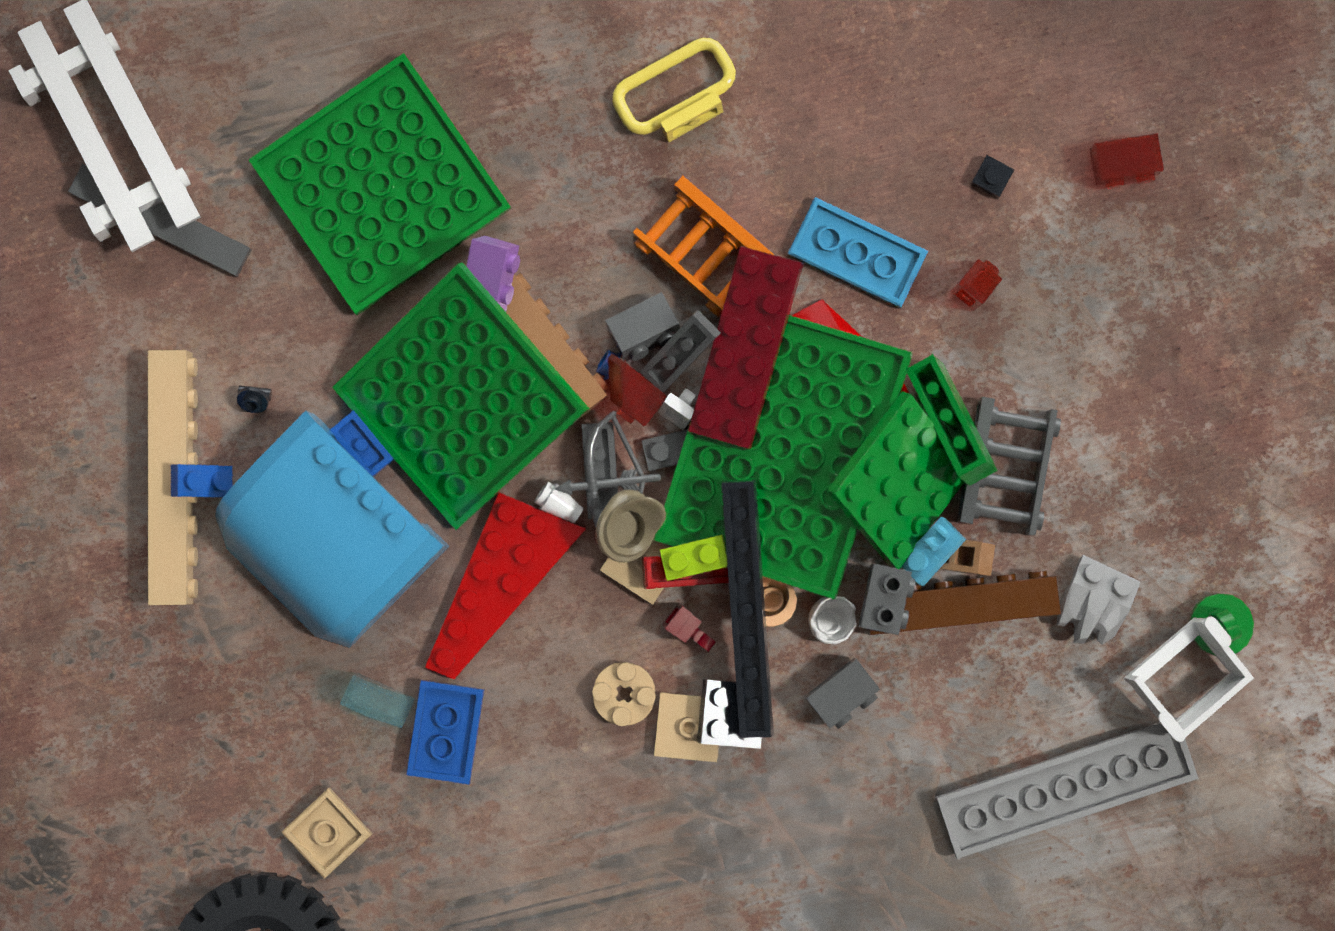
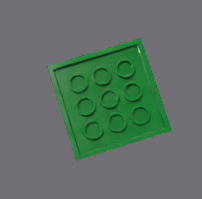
M903 391L826 490L888 566L896 569L902 567L913 552L918 540L927 533L964 484V481L958 477L933 427V422L910 393Z

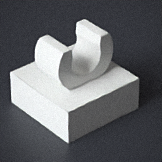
M686 388L679 398L670 393L658 413L684 430L691 421L694 408L690 404L696 395Z

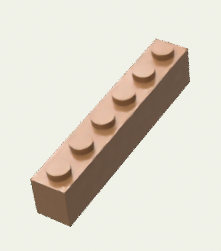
M521 273L517 276L514 275L512 281L514 295L507 306L506 313L590 408L580 417L582 418L608 398L604 391L609 387L598 373L593 376L585 367L589 361L580 349L577 348L573 351L566 343V340L570 337L560 323L553 326L546 317L551 313L540 298L536 301L533 300L527 292L532 287Z

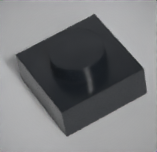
M986 155L971 185L998 199L1015 169Z

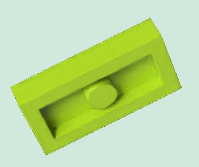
M723 535L660 550L667 581L728 567Z

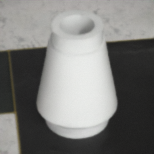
M547 481L534 503L540 506L539 509L575 523L582 513L583 507L569 494L556 490L555 488L559 486L557 483L553 485Z

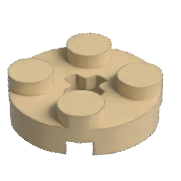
M629 662L614 663L606 667L598 675L592 691L594 705L598 713L608 722L619 726L633 725L642 721L651 712L656 698L655 684L650 674L643 667ZM621 685L623 688L630 686L633 691L630 693L631 701L617 700L616 696L619 694L618 686Z

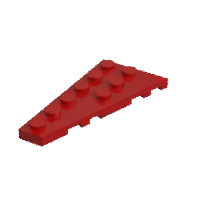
M499 492L425 668L455 679L553 566L563 557L574 542L584 533L586 528Z

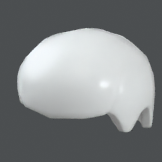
M837 596L836 599L828 597L819 599L812 606L808 618L812 635L825 644H839L847 640L857 626L854 604L841 596Z

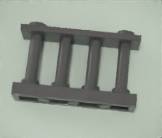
M981 397L978 399L974 424L989 454L1037 462L1034 481L991 474L971 486L964 482L956 522L973 524L974 518L978 519L979 516L1025 524L1024 535L1035 536L1036 530L1041 531L1044 521V512L1040 511L1052 440L1053 437H1058L1061 419L1057 418L1058 410L1051 409L1046 411L1045 419L998 411V407H994L995 399ZM996 423L1043 431L1040 449L1036 450L993 442V438H988L990 425L995 426ZM987 485L1031 493L1029 511L1024 512L982 504L981 500H977L979 487L984 488Z

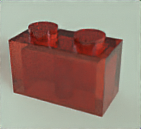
M1158 133L1095 143L1090 148L1096 186L1105 184L1106 189L1118 188L1125 185L1124 181L1136 179L1137 184L1155 181V176L1164 171Z

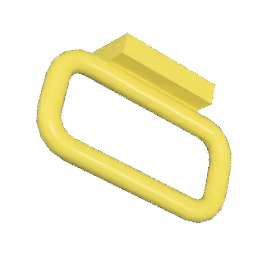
M700 38L622 80L613 92L612 102L621 121L629 131L635 134L646 135L662 128L668 142H671L723 113L722 101L719 95L731 88L735 80L736 70L727 52L718 41L711 38ZM708 50L714 55L723 71V77L720 81L646 122H639L634 118L625 102L627 92L700 51Z

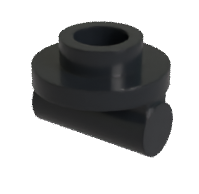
M240 385L237 403L243 410L249 413H261L268 407L272 396V389Z

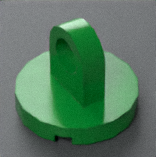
M1216 593L1204 597L1194 606L1190 620L1193 618L1214 617L1231 637L1229 647L1234 654L1240 652L1248 645L1253 635L1254 620L1250 609L1242 600L1233 595ZM1200 635L1193 640L1201 650L1216 656Z

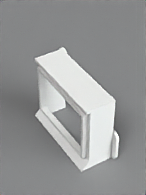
M1214 617L1190 620L1123 679L1133 687L1175 741L1181 742L1254 677L1230 649L1231 637ZM1200 635L1229 671V674L1175 720L1144 682Z

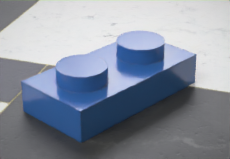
M354 410L330 429L342 447L373 477L394 461V458Z
M171 465V497L223 498L232 487V466Z

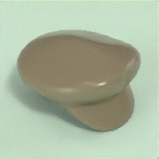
M627 489L616 493L604 507L596 524V541L601 552L619 563L631 562L641 557L651 546L656 532L665 521L666 511L664 506L654 498L645 497V495L636 490Z

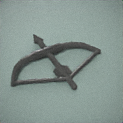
M612 411L592 429L585 446V464H583L585 466L584 474H586L585 482L571 483V480H568L555 488L569 495L573 494L572 491H588V507L590 508L595 527L601 514L599 506H601L599 504L600 495L598 496L599 488L621 486L624 490H638L643 494L645 483L661 480L660 474L644 475L616 418V411ZM612 419L635 469L623 471L620 478L598 480L596 479L597 471L595 469L597 468L594 462L595 443L601 428Z

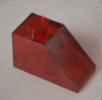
M978 259L951 289V292L975 311L983 305L1002 281V278L998 275L1000 271L988 260L982 262Z
M611 354L608 357L610 401L620 408L617 411V415L626 422L632 424L634 421H637L645 427L668 396L625 361Z

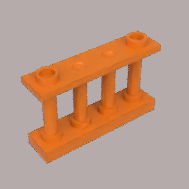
M682 175L674 184V190L678 192L675 195L677 199L646 234L638 228L633 231V237L637 239L634 245L647 256L652 252L708 302L705 306L714 315L720 317L730 282L715 296L703 285L704 281L733 248L737 250L739 246L769 254L773 253ZM693 205L701 212L700 220L668 255L655 242L686 207L690 208ZM717 226L725 233L722 237L724 241L692 276L678 263L709 228L713 229Z

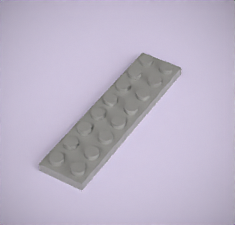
M1159 722L936 796V800L955 857L959 859L1199 778L1186 740L1184 739L1181 742L1175 741Z

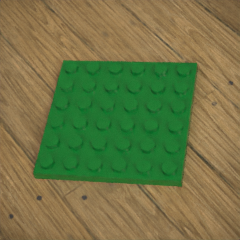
M404 53L249 159L251 165L355 315H359L512 209Z
M463 262L457 264L332 387L349 408L356 412L394 460L455 530L466 523L590 409Z

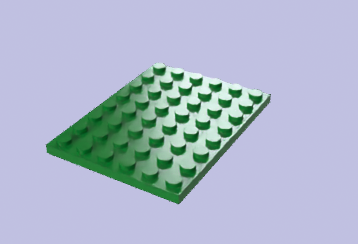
M789 315L751 449L687 431L664 505L666 518L663 525L656 532L654 541L674 547L723 535L726 545L722 482L756 480L763 576L831 599H836L858 528L826 490L900 395L913 353Z

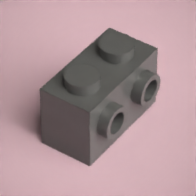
M662 292L605 320L608 332L624 362L631 359L633 361L640 360L649 353V350L659 345L663 347L680 329L679 322Z
M871 564L858 624L859 627L899 635L900 629H906L909 611L904 610L906 598H912L915 587V579L911 578V571Z
M853 658L804 697L829 729L834 725L839 729L853 718L850 713L858 706L864 709L878 698L875 693L880 688L859 661Z

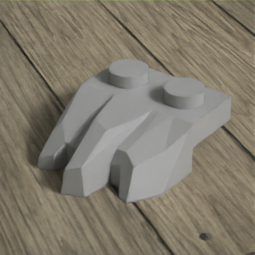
M1082 555L1077 563L1070 584L1065 589L1060 601L1061 614L1057 615V625L1066 626L1069 622L1074 624V643L1084 644L1091 632L1096 634L1098 642L1103 645L1115 637L1133 604L1140 581Z

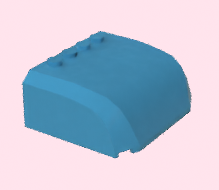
M305 411L229 489L218 504L215 517L226 549L315 637L350 648L445 552L449 545L428 524L420 523L335 440V435L330 431V428L317 415Z

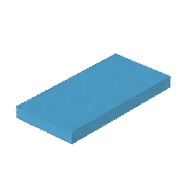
M815 197L787 255L901 308L928 251Z

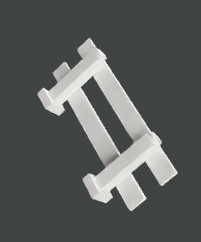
M81 0L63 9L81 44L58 55L42 22L38 21L18 31L35 67L25 71L21 65L10 69L9 72L23 99L29 106L41 101L38 93L46 89L48 90L106 203L97 208L92 202L80 207L94 236L101 242L111 237L108 229L118 225L130 250L134 252L155 241L141 212L164 202L178 229L201 217L186 190V187L191 185L190 180L183 168L175 169L115 52L120 50L112 32L105 35L88 1ZM92 66L152 179L129 191L70 78Z

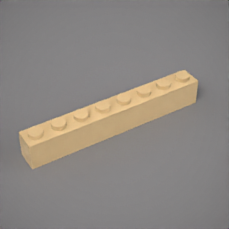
M187 350L148 351V605L193 604V598H197L198 582L197 579H193V566H197L198 551L196 547H193V535H196L198 531L197 516H193V503H197L198 497H171V465H198L197 453L193 452V440H196L198 436L197 422L193 421V408H197L198 404L197 390L193 389V377L197 376L198 364L197 359L193 358V353Z

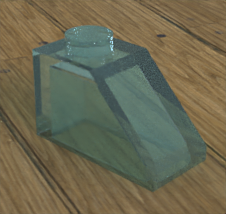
M357 673L352 676L340 705L369 718L403 728L415 698Z

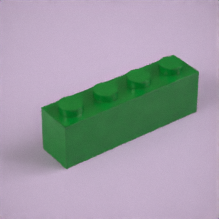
M932 354L909 367L907 374L930 420L934 424L933 427L958 477L971 486L998 471L945 365Z

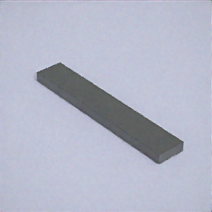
M82 164L68 192L99 207L106 202L88 167ZM162 203L141 212L153 235L237 277L252 250L196 220L178 229L166 205Z

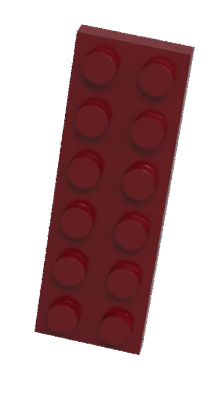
M743 246L740 247L717 328L721 333L712 345L689 426V432L751 449L804 265L802 262Z

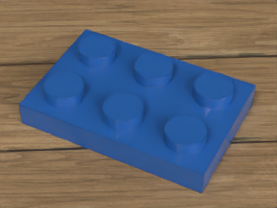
M421 680L406 775L470 784L485 689Z

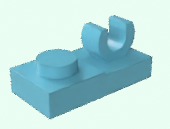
M940 517L927 533L918 540L913 552L902 567L906 571H911V577L919 585L924 586L966 539L946 518Z

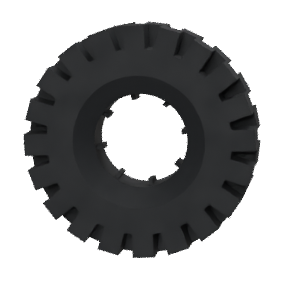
M261 872L258 875L252 876L250 873L241 875L217 886L193 905L194 908L185 915L178 928L180 931H246L253 928H260V931H265L266 929L272 931H345V928L340 929L337 921L340 917L332 905L327 907L322 901L324 896L315 888L307 889L301 885L302 880L289 875L285 878L277 877V873Z

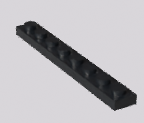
M756 480L722 482L740 738L772 737L774 735Z

